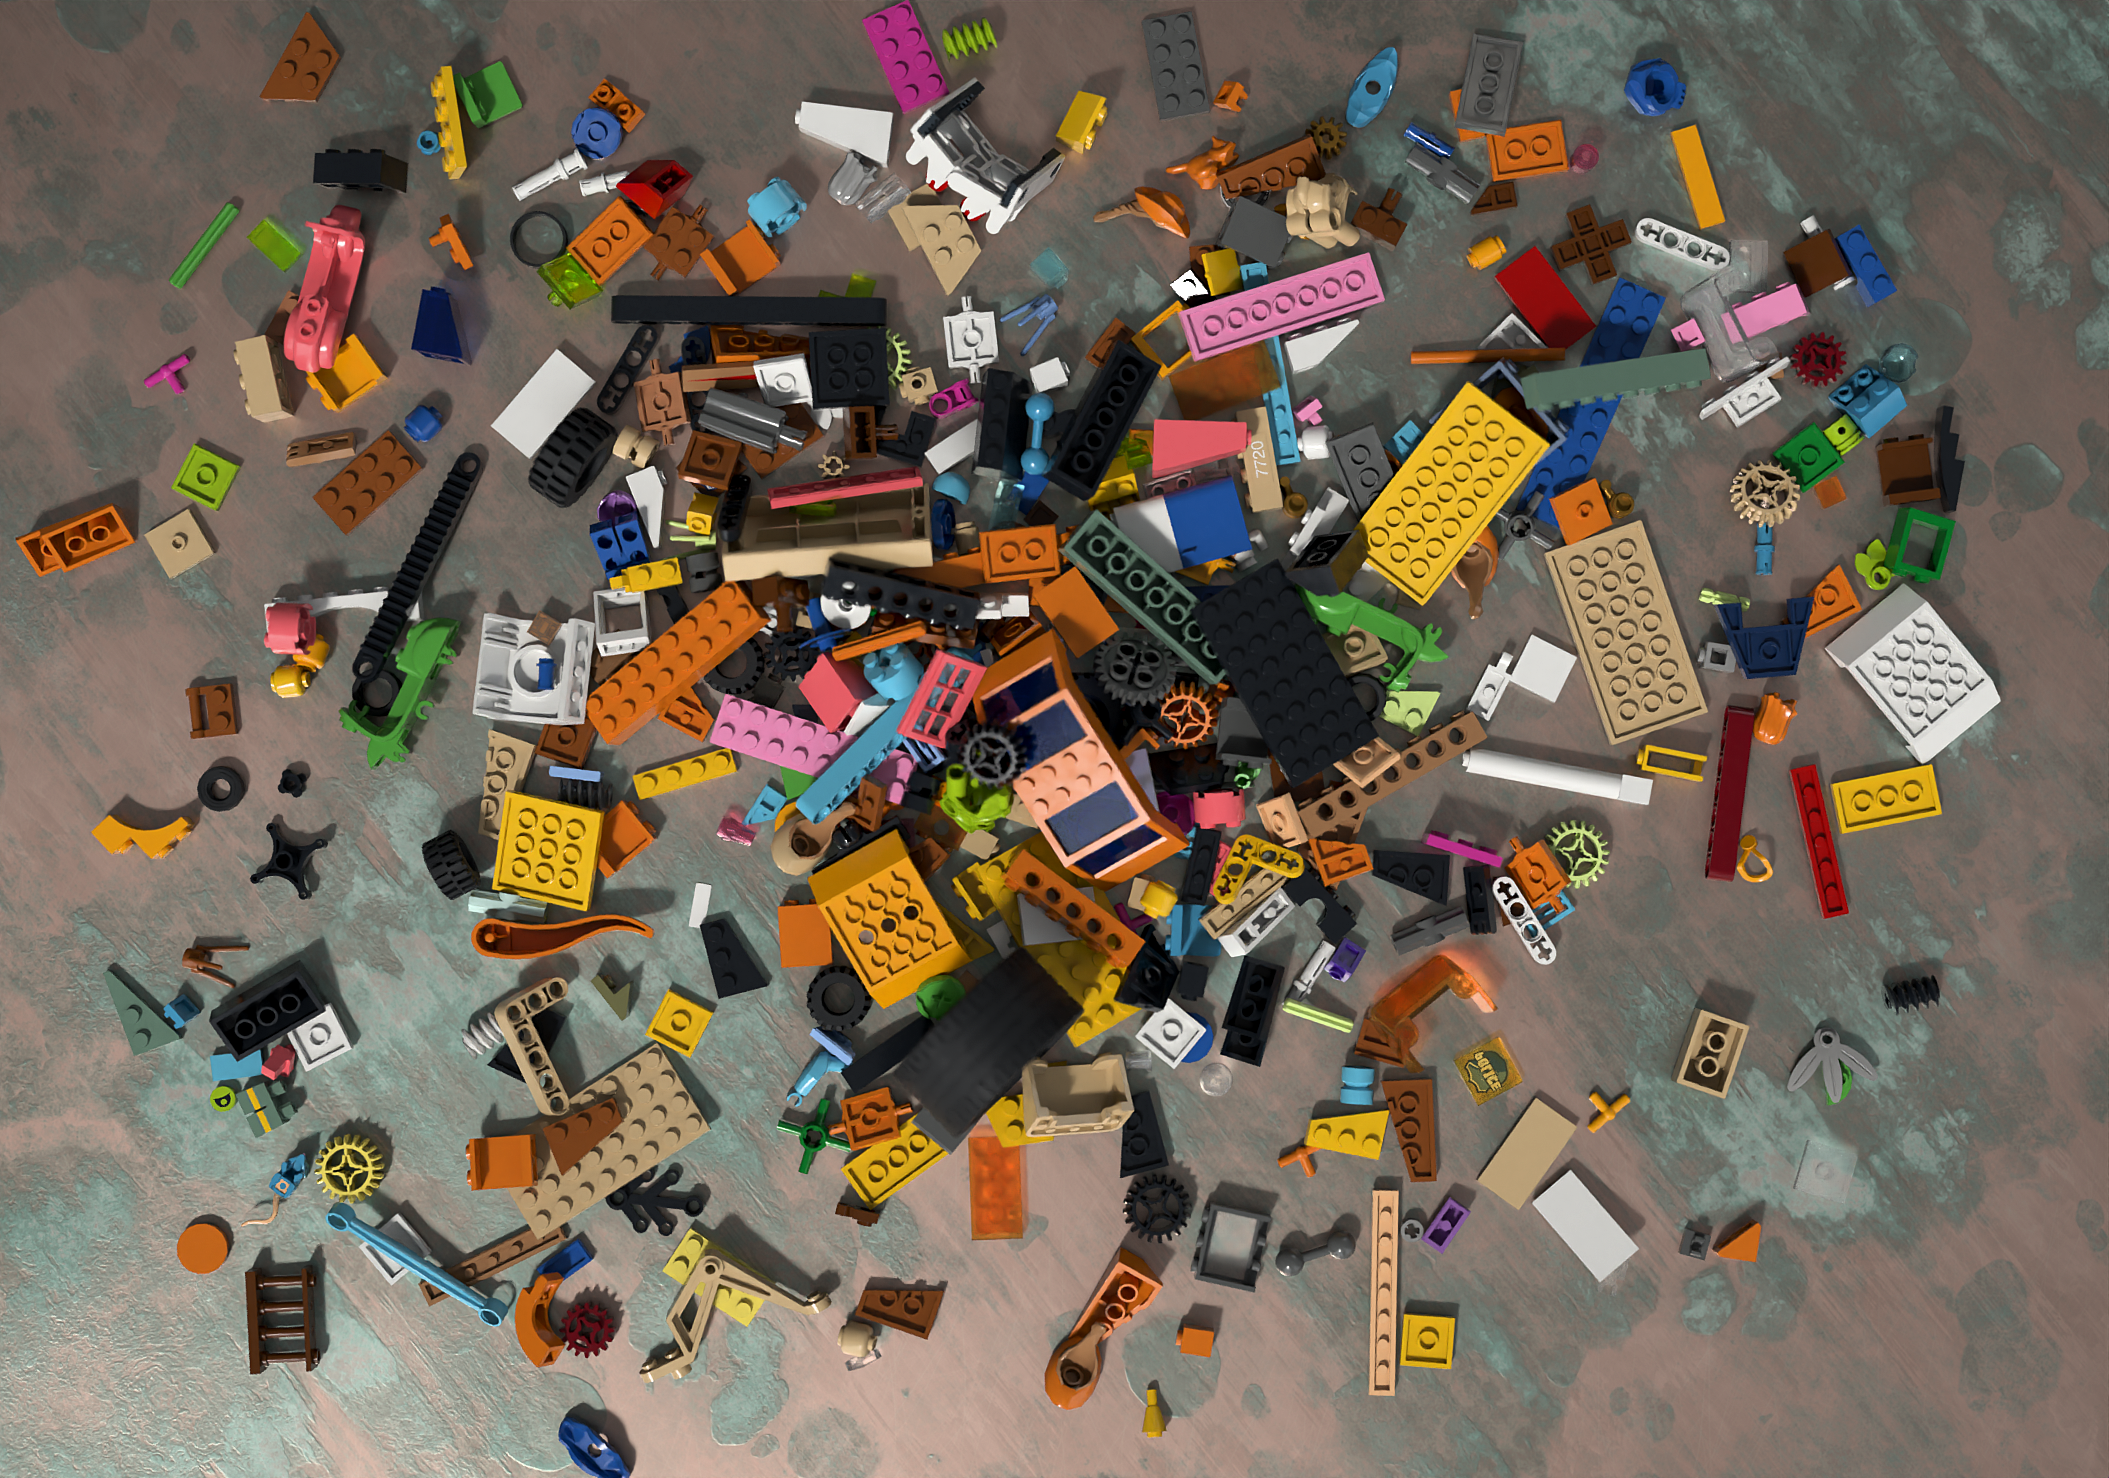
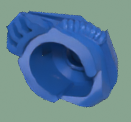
M1657 58L1633 64L1630 67L1624 91L1628 100L1640 115L1659 116L1665 114L1666 110H1670V108L1680 109L1683 106L1686 96V85L1678 82L1677 73L1667 61Z

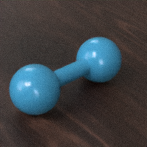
M1035 393L1026 402V413L1034 422L1031 447L1023 452L1021 465L1031 475L1043 473L1049 461L1048 453L1041 447L1044 421L1053 415L1054 402L1045 393Z

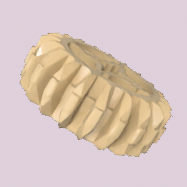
M1759 460L1756 463V467L1750 462L1747 464L1746 469L1742 468L1739 470V476H1735L1732 481L1734 485L1731 486L1730 493L1733 495L1730 500L1736 503L1734 511L1742 510L1740 514L1741 519L1747 516L1749 517V525L1755 520L1758 521L1759 528L1763 526L1764 522H1767V525L1771 528L1774 522L1780 525L1783 523L1784 518H1791L1792 512L1796 511L1798 507L1797 502L1800 500V495L1797 494L1800 490V485L1794 484L1797 480L1796 476L1788 477L1790 468L1782 471L1781 463L1774 467L1771 460L1767 461L1766 465H1763L1762 461ZM1752 482L1754 491L1747 497L1745 486ZM1783 491L1785 502L1779 506L1776 496H1778L1779 492Z

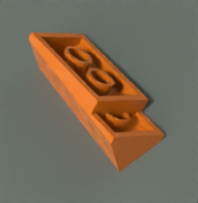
M113 503L15 538L39 577L60 568L66 573L135 543L121 508Z

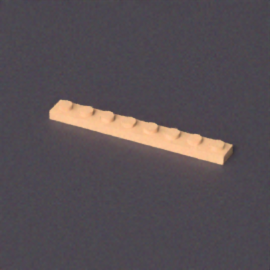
M1372 1189L1369 1395L1395 1396L1398 1190Z

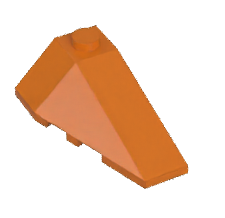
M711 325L712 364L750 362L804 353L805 358H810L809 338L791 334H782L780 337L767 334V330L759 329L758 333L744 331V326Z
M1120 1247L1068 1335V1339L1075 1336L1084 1338L1091 1331L1092 1325L1099 1322L1106 1324V1333L1100 1337L1096 1344L1098 1345L1120 1325L1129 1322L1132 1316L1140 1310H1145L1149 1307L1163 1287V1283L1142 1258Z

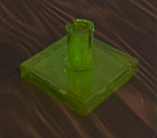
M570 253L541 265L536 271L552 289L547 298L551 301L555 297L551 304L556 307L561 306L563 302L571 310L599 297L604 291Z

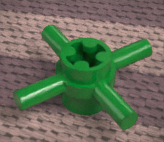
M821 1098L814 1121L807 1122L803 1127L782 1120L778 1122L776 1130L798 1136L800 1144L805 1148L798 1170L800 1173L808 1174L814 1153L822 1150L826 1145L850 1152V1143L830 1136L828 1128L824 1124L830 1100ZM816 1130L822 1135L821 1139H817L816 1143L810 1142L811 1137L807 1135L809 1131Z

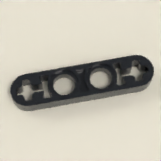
M642 325L636 330L597 398V406L603 413L611 415L618 412L632 389L633 383L636 382L657 346L659 334L652 326ZM652 331L651 336L653 340H647L643 346L645 349H648L646 353L640 348L634 347L636 342L639 345L642 344L643 338L641 334L643 332L648 333ZM632 352H638L641 355V362L636 366L630 365L627 361L628 355ZM619 374H625L629 379L628 384L623 388L615 385V378ZM610 386L617 392L622 393L620 397L617 394L613 397L614 407L609 406L607 409H604L605 403H603V399H609L613 394L612 391H609Z
M690 336L682 341L681 356L683 366L706 364L705 347L700 338ZM690 340H694V343L697 345L699 344L700 348L695 351L696 358L701 357L702 362L687 364L686 358L692 359L691 352L685 349L686 346L690 345ZM696 391L686 392L691 417V430L710 433L711 430L704 428V431H700L699 427H695V422H698L699 415L698 413L693 415L692 409L702 410L705 403L701 406L694 405L691 397ZM701 391L705 394V397L707 399L709 391Z
M747 475L733 476L729 489L725 492L717 522L719 539L724 542L735 541L742 535L752 495L751 478Z

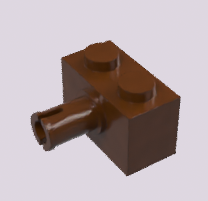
M1388 188L1379 207H1374L1362 200L1350 224L1358 228L1360 235L1393 252L1407 223L1392 215L1403 195L1397 191L1393 200H1391L1395 190Z
M874 406L847 407L842 409L845 460L877 458L876 440H898V433H888V431L898 430L897 424L875 425Z
M771 576L752 580L753 606L776 609L777 632L794 631L792 609L810 606L808 580L783 576Z

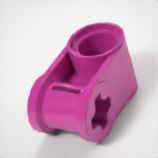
M966 378L958 381L947 389L933 395L929 403L930 413L935 418L943 419L977 404L979 400L974 397L968 385L969 379ZM937 400H944L948 408L943 412H938L934 409L933 405Z

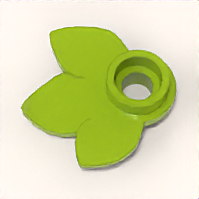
M1875 539L1868 545L1865 554H1855L1854 561L1857 571L1865 577L1867 585L1874 590L1886 588L1891 577L1895 576L1891 574L1892 569L1883 567L1887 552L1879 539ZM1875 573L1879 575L1878 582H1876L1874 579Z

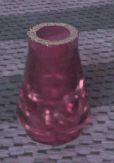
M723 816L716 835L720 836L721 840L748 846L751 845L756 832L751 831L731 816L730 818Z

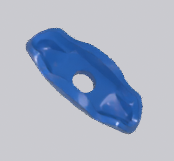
M566 1416L563 1419L558 1433L559 1441L567 1448L571 1459L580 1469L597 1478L630 1477L631 1473L620 1455L595 1430L570 1416ZM595 1444L602 1451L601 1455H593L589 1450V1445Z

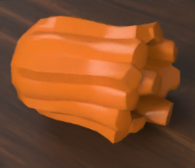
M1778 692L1764 694L1761 697L1760 708L1754 717V737L1769 745H1776L1783 741L1790 721L1797 715L1795 710L1797 701L1794 699L1783 701Z

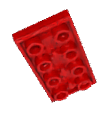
M1536 246L1494 276L1496 282L1547 348H1565L1566 350L1597 327Z

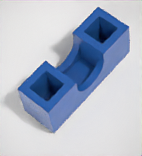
M1860 224L1835 238L1846 263L1856 275L1858 284L1855 287L1867 308L1897 291Z

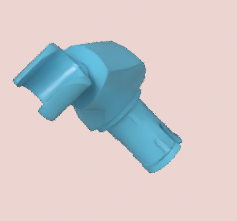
M828 1051L819 1052L803 1070L794 1085L795 1089L787 1093V1101L790 1100L791 1096L796 1095L799 1099L794 1105L796 1107L801 1105L802 1095L807 1096L825 1073H828V1071L841 1072L849 1066L837 1056H832Z

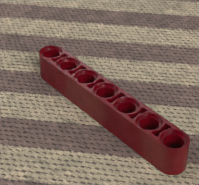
M1727 705L1725 709L1705 865L1706 879L1732 882L1734 879L1754 723L1753 708Z

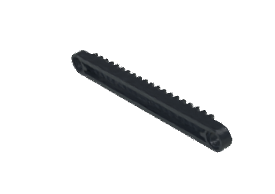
M466 452L461 454L457 458L451 472H448L447 479L443 482V487L439 490L437 499L433 501V507L429 509V515L424 519V525L420 527V533L416 535L410 552L406 554V560L401 564V570L397 572V578L392 582V588L388 590V595L384 598L382 607L378 609V615L374 617L373 625L369 627V633L364 637V643L360 645V650L353 662L352 671L361 682L370 683L379 677L482 474L483 463L474 453ZM468 460L476 462V468L472 472L463 471V464ZM371 663L373 665L372 672L366 676L361 675V665Z

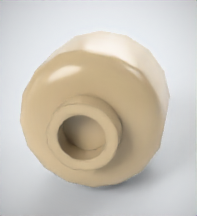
M850 1321L846 1326L843 1325L838 1335V1345H841L843 1353L865 1357L869 1351H874L876 1347L877 1336H874L872 1326Z

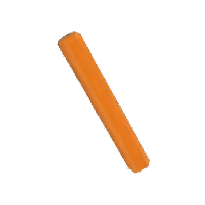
M918 621L841 644L832 648V656L836 661H842L922 637L927 634V627L923 621Z

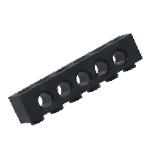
M828 558L821 583V594L828 600L836 602L840 601V599L850 601L852 605L857 607L868 605L876 607V610L884 613H890L891 611L899 612L902 616L911 619L921 617L932 624L943 622L951 624L953 628L959 630L973 629L981 602L979 592L832 558ZM846 581H854L856 583L853 588H845L843 586ZM874 586L882 589L878 594L868 592ZM898 592L907 594L902 600L894 598V595ZM923 598L932 600L930 604L925 606L919 604V601ZM947 604H955L957 606L953 611L944 610Z

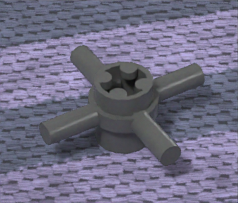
M1536 491L1524 510H1515L1509 513L1500 508L1495 514L1497 518L1504 521V529L1507 534L1498 548L1499 559H1504L1515 541L1531 538L1548 550L1554 544L1553 540L1535 529V522L1532 517L1545 497L1542 493ZM1521 518L1527 527L1525 530L1518 529L1516 532L1513 530L1514 523L1516 522L1515 519Z

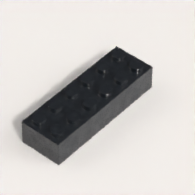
M1119 339L1108 346L1041 476L1084 502L1094 497L1161 365Z

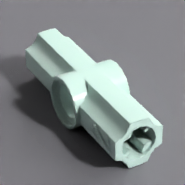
M479 889L471 891L468 902V911L491 914L500 919L513 921L520 919L536 923H545L549 909L548 902L523 898L522 896L506 892L494 893Z

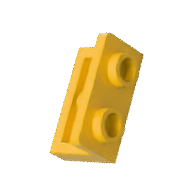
M976 862L952 878L954 884L951 885V888L958 898L964 897L968 903L965 909L971 918L975 919L977 917L981 921L995 912L997 908L975 871L980 866Z

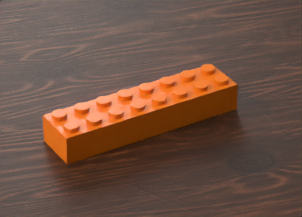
M744 580L726 581L587 697L585 713L606 744L621 745L767 625L771 618L763 607L753 606V593Z

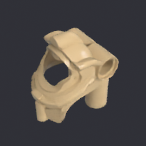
M1326 173L1324 178L1319 181H1309V178L1306 177L1297 178L1295 189H1289L1286 197V226L1288 232L1293 236L1308 237L1327 249L1334 247L1338 241L1346 246H1353L1359 240L1360 232L1358 228L1345 221V211L1349 194L1358 195V193L1344 178L1335 173Z

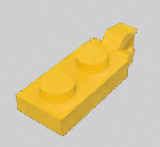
M678 557L627 567V569L621 570L622 576L609 578L612 590L625 587L626 593H638L683 583Z

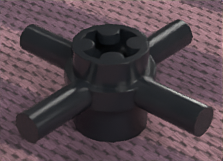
M1118 696L1116 699L1121 702L1122 697ZM1157 698L1154 704L1147 699L1145 706L1137 700L1135 706H1132L1131 700H1126L1124 703L1127 707L1125 717L1129 725L1119 739L1121 744L1128 746L1138 728L1144 729L1149 726L1166 740L1172 738L1174 732L1158 720L1162 709Z

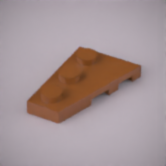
M863 1290L855 1315L928 1340L944 1291Z

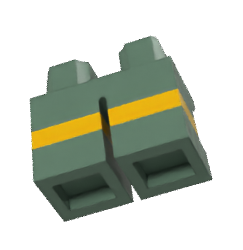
M283 1079L272 1082L269 1080L235 1094L245 1115L266 1106L265 1109L246 1117L255 1138L289 1122L288 1119L298 1113V1109L293 1101L281 1105L277 1097L288 1091Z

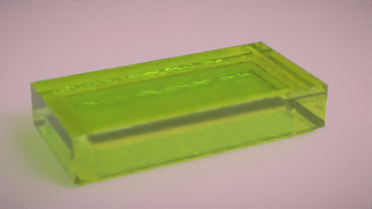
M264 219L246 237L284 273L303 255Z

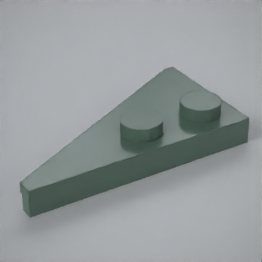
M111 971L103 973L134 1056L183 1038L179 1032H176L164 1021L165 1019L160 1014L155 1013L144 999L129 989L119 976L114 975Z

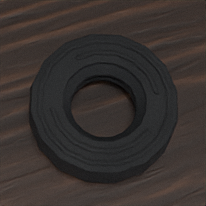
M219 766L204 772L199 779L197 791L203 805L210 810L223 812L233 809L243 799L245 788L239 773L232 768ZM218 779L226 780L230 785V793L224 799H218L212 793V785Z

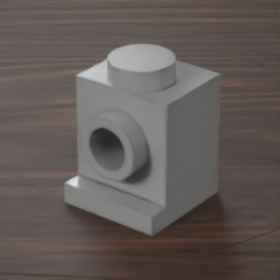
M1704 642V646H1699L1696 660L1701 662L1700 668L1726 673L1734 672L1736 659L1730 645ZM1713 652L1718 655V660L1716 662H1713L1711 660V654Z

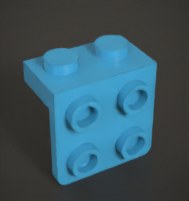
M1174 905L1170 915L1166 917V924L1171 925L1170 935L1165 937V950H1170V956L1216 957L1220 955L1221 943L1217 938L1215 940L1212 939L1198 920L1199 917L1214 905Z

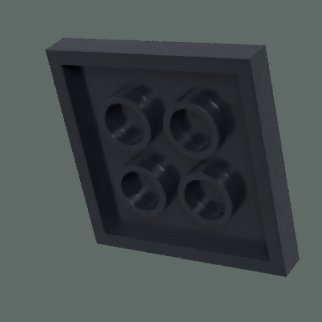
M885 328L809 332L813 410L861 406H890Z

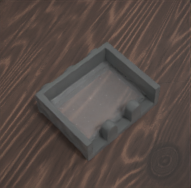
M1210 1201L1209 1207L1204 1206L1201 1221L1205 1222L1204 1231H1199L1196 1247H1200L1198 1257L1193 1256L1190 1271L1194 1272L1195 1280L1255 1293L1256 1276L1260 1270L1261 1253L1266 1243V1231L1268 1222L1271 1221V1216L1266 1213Z

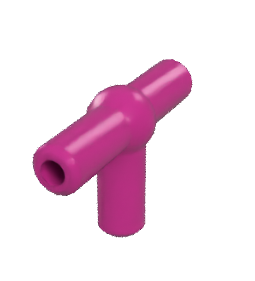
M183 354L169 364L162 365L160 370L144 379V384L151 388L166 378L176 394L182 393L185 388L174 372L188 364L190 358L187 354Z
M1122 902L1114 905L1121 923L1135 934H1137L1135 929L1153 920L1151 916L1145 913L1131 920Z

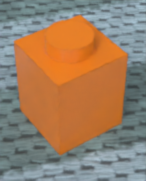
M1183 1323L1182 1330H1177L1175 1345H1179L1180 1353L1211 1357L1214 1329Z

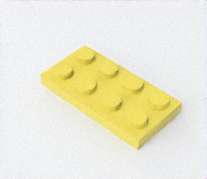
M692 1227L662 1270L683 1285L701 1253L707 1249H716L728 1258L771 1283L776 1284V1282ZM700 1282L694 1293L702 1297L706 1284ZM719 1284L712 1304L748 1327L765 1300Z

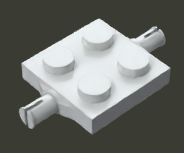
M967 296L968 306L966 305V297H961L963 312L956 316L943 317L949 369L960 367L969 369L970 383L975 384V373L977 383H981L980 367L999 363L994 311L983 313L973 311L972 296Z

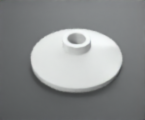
M846 581L843 584L845 588H853L856 585L854 581ZM823 595L821 596V608L825 617L837 627L843 629L859 627L870 615L871 606L857 607L847 604L845 600L840 599V601L836 602L828 600Z

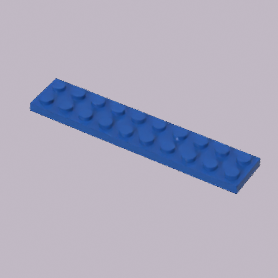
M1618 278L1579 367L1640 358L1666 298L1623 278ZM1617 395L1618 399L1602 402V398H1597L1595 403L1581 405V402L1577 401L1574 402L1575 406L1559 410L1556 419L1561 417L1568 425L1569 429L1567 432L1569 436L1566 441L1534 466L1516 510H1524L1534 493L1538 491L1545 497L1532 517L1560 529L1549 498L1585 481L1623 395Z

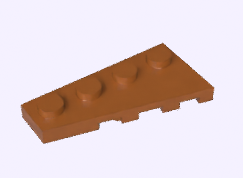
M1432 1079L1380 1080L1410 1182L1437 1181Z

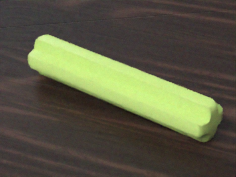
M1286 998L1283 1004V1010L1288 1013L1347 1033L1351 1032L1354 1021L1349 1018L1291 998Z

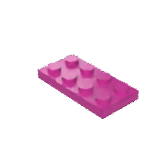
M909 0L862 20L903 114L950 94Z

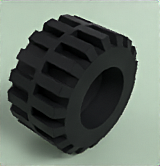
M751 637L738 648L747 658L746 669L740 676L735 678L726 677L719 671L717 665L704 676L705 682L714 690L729 695L743 694L745 691L753 689L754 685L761 680L760 677L765 670L763 650L755 639Z
M448 830L422 844V854L434 882L447 898L454 900L481 885L477 865L468 847L456 832Z
M843 965L832 966L820 972L811 981L806 995L807 1008L811 1012V1017L815 1018L816 1023L820 1026L823 1025L828 1030L833 1029L836 1031L848 1030L858 1025L870 1010L872 999L856 970ZM843 983L852 989L854 1003L848 1011L835 1013L826 1006L824 995L827 988L832 984Z

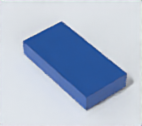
M578 1238L538 1267L537 1270L540 1275L558 1272L565 1280L594 1258L580 1238Z

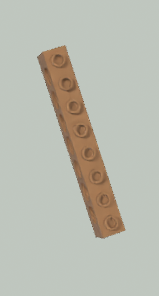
M1461 710L1450 717L1452 720L1450 723L1443 726L1441 722L1428 729L1430 734L1424 738L1418 735L1407 741L1408 747L1400 751L1399 748H1395L1400 754V759L1391 766L1395 771L1394 778L1388 780L1384 772L1372 780L1373 789L1371 792L1364 791L1363 788L1346 776L1342 779L1343 784L1339 787L1334 788L1331 785L1319 792L1320 798L1314 801L1309 798L1298 804L1299 810H1297V813L1308 839H1314L1487 739L1488 737L1474 712L1465 713L1464 710ZM1453 728L1460 735L1457 742H1453L1449 737V733ZM1430 741H1434L1438 746V751L1435 755L1428 751ZM1409 753L1416 757V765L1413 768L1406 763V757ZM1343 791H1347L1351 795V802L1348 805H1344L1340 800ZM1321 804H1326L1329 807L1330 812L1326 818L1321 817L1318 812Z

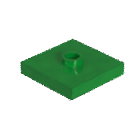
M1815 422L1809 424L1772 452L1784 470L1790 468L1789 476H1796L1795 484L1800 485L1802 493H1805L1845 463Z

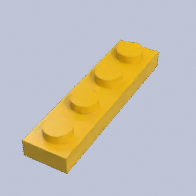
M725 748L633 775L632 777L639 800H643L738 772L732 750Z

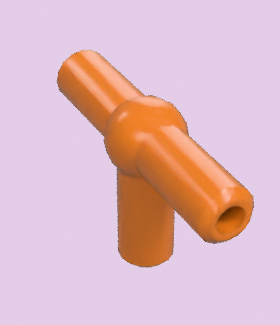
M1307 1145L1298 1146L1295 1151L1278 1158L1277 1162L1283 1168L1299 1160L1306 1176L1312 1177L1316 1174V1171L1308 1155L1322 1148Z

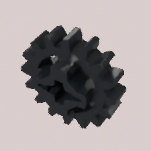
M798 626L796 631L778 632L779 635L777 637L770 634L772 643H765V647L769 649V652L763 653V656L770 659L766 665L768 668L774 667L772 674L776 676L780 672L782 680L790 676L792 682H795L796 675H800L804 679V672L811 670L810 665L817 662L814 655L820 654L818 649L808 651L807 659H805L803 651L799 649L803 643L809 641L811 633L807 631L802 634V628ZM786 638H796L794 641L784 640ZM776 647L780 650V657L777 662L775 660ZM787 650H795L797 655L795 657H788L786 652ZM789 666L799 667L796 669H787Z

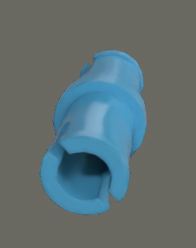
M1766 522L1760 528L1757 523V545L1754 546V552H1757L1756 575H1761V573L1763 575H1772V553L1775 552V546L1772 545L1773 527L1770 528L1766 525Z

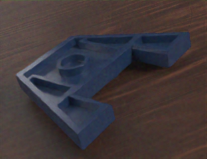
M1814 597L1786 599L1788 624L1750 628H1743L1741 603L1714 605L1743 679L1796 675Z

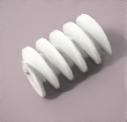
M490 1012L487 1013L488 1022L482 1018L479 1019V1028L473 1023L470 1024L471 1033H468L465 1029L461 1030L463 1044L474 1059H477V1052L481 1055L486 1053V1047L489 1049L494 1048V1041L498 1044L503 1042L504 1035L495 1016Z

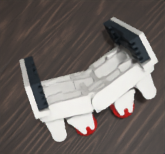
M974 77L928 109L910 129L915 141L906 153V159L910 164L915 165L927 156L929 158L926 173L928 186L935 191H943L950 186L953 190L966 196L960 204V210L967 220L977 221L991 210L989 219L986 222V229L989 233L996 234L1006 222L1016 219L1019 212L1030 199L1053 182L1066 156L1053 148L1042 157L1037 166L1029 170L1004 154L999 155L964 112L985 89ZM951 138L956 143L961 152L964 154L963 157L950 142Z

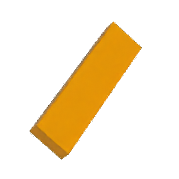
M1696 125L1671 132L1670 136L1699 230L1724 223L1725 218Z

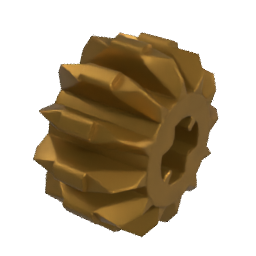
M1321 116L1319 124L1313 120L1310 123L1312 129L1305 130L1306 135L1311 134L1320 159L1323 153H1325L1326 159L1331 160L1332 152L1339 156L1341 154L1339 147H1346L1347 143L1342 139L1347 137V132H1339L1343 124L1340 122L1334 126V117H1331L1329 122L1326 123L1324 116ZM1324 133L1329 135L1327 143L1322 142Z

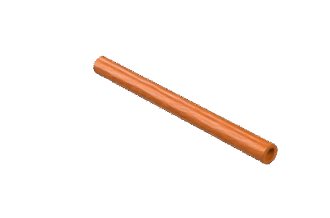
M1565 348L1411 351V364L1498 362L1503 357L1506 361L1510 358L1513 362L1565 361Z

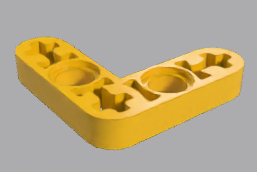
M1247 834L1241 835L1236 839L1214 884L1213 893L1219 903L1230 904L1237 898L1252 864L1289 878H1296L1304 872L1303 858L1296 852ZM1248 843H1250L1252 849H1247L1243 855L1245 860H1243L1241 858L1243 854L1241 846H1246ZM1267 851H1274L1277 854L1276 858L1271 862H1266L1262 859L1263 854ZM1282 855H1284L1285 862L1292 864L1295 860L1298 867H1293L1289 870L1288 864L1281 861ZM1233 864H1240L1243 870L1238 875H1232L1229 873V868ZM1227 879H1229L1231 881L1229 884V890L1231 893H1225V895L1222 896L1220 889H1226L1228 885Z

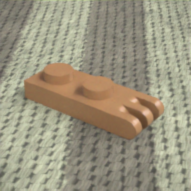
M353 432L290 443L287 445L286 464L289 467L355 456V435Z

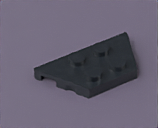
M1217 743L1148 754L1152 777L1163 785L1164 790L1170 796L1219 789L1223 785L1225 774L1230 766L1223 765V760L1216 759Z
M1152 924L1144 927L1140 937L1145 940V943L1130 965L1127 966L1113 1000L1145 1010L1160 1012L1164 1010L1180 971L1175 962L1170 958L1168 950H1165V945H1159L1153 934L1156 929Z

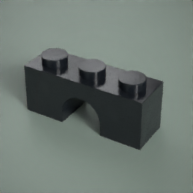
M1305 868L1302 875L1291 878L1281 888L1299 907L1312 898L1322 901L1325 907V914L1316 926L1333 944H1336L1357 924L1354 920L1356 914L1347 905L1342 907L1336 901L1339 896L1329 886L1325 889L1318 882L1322 878L1313 868L1309 870Z

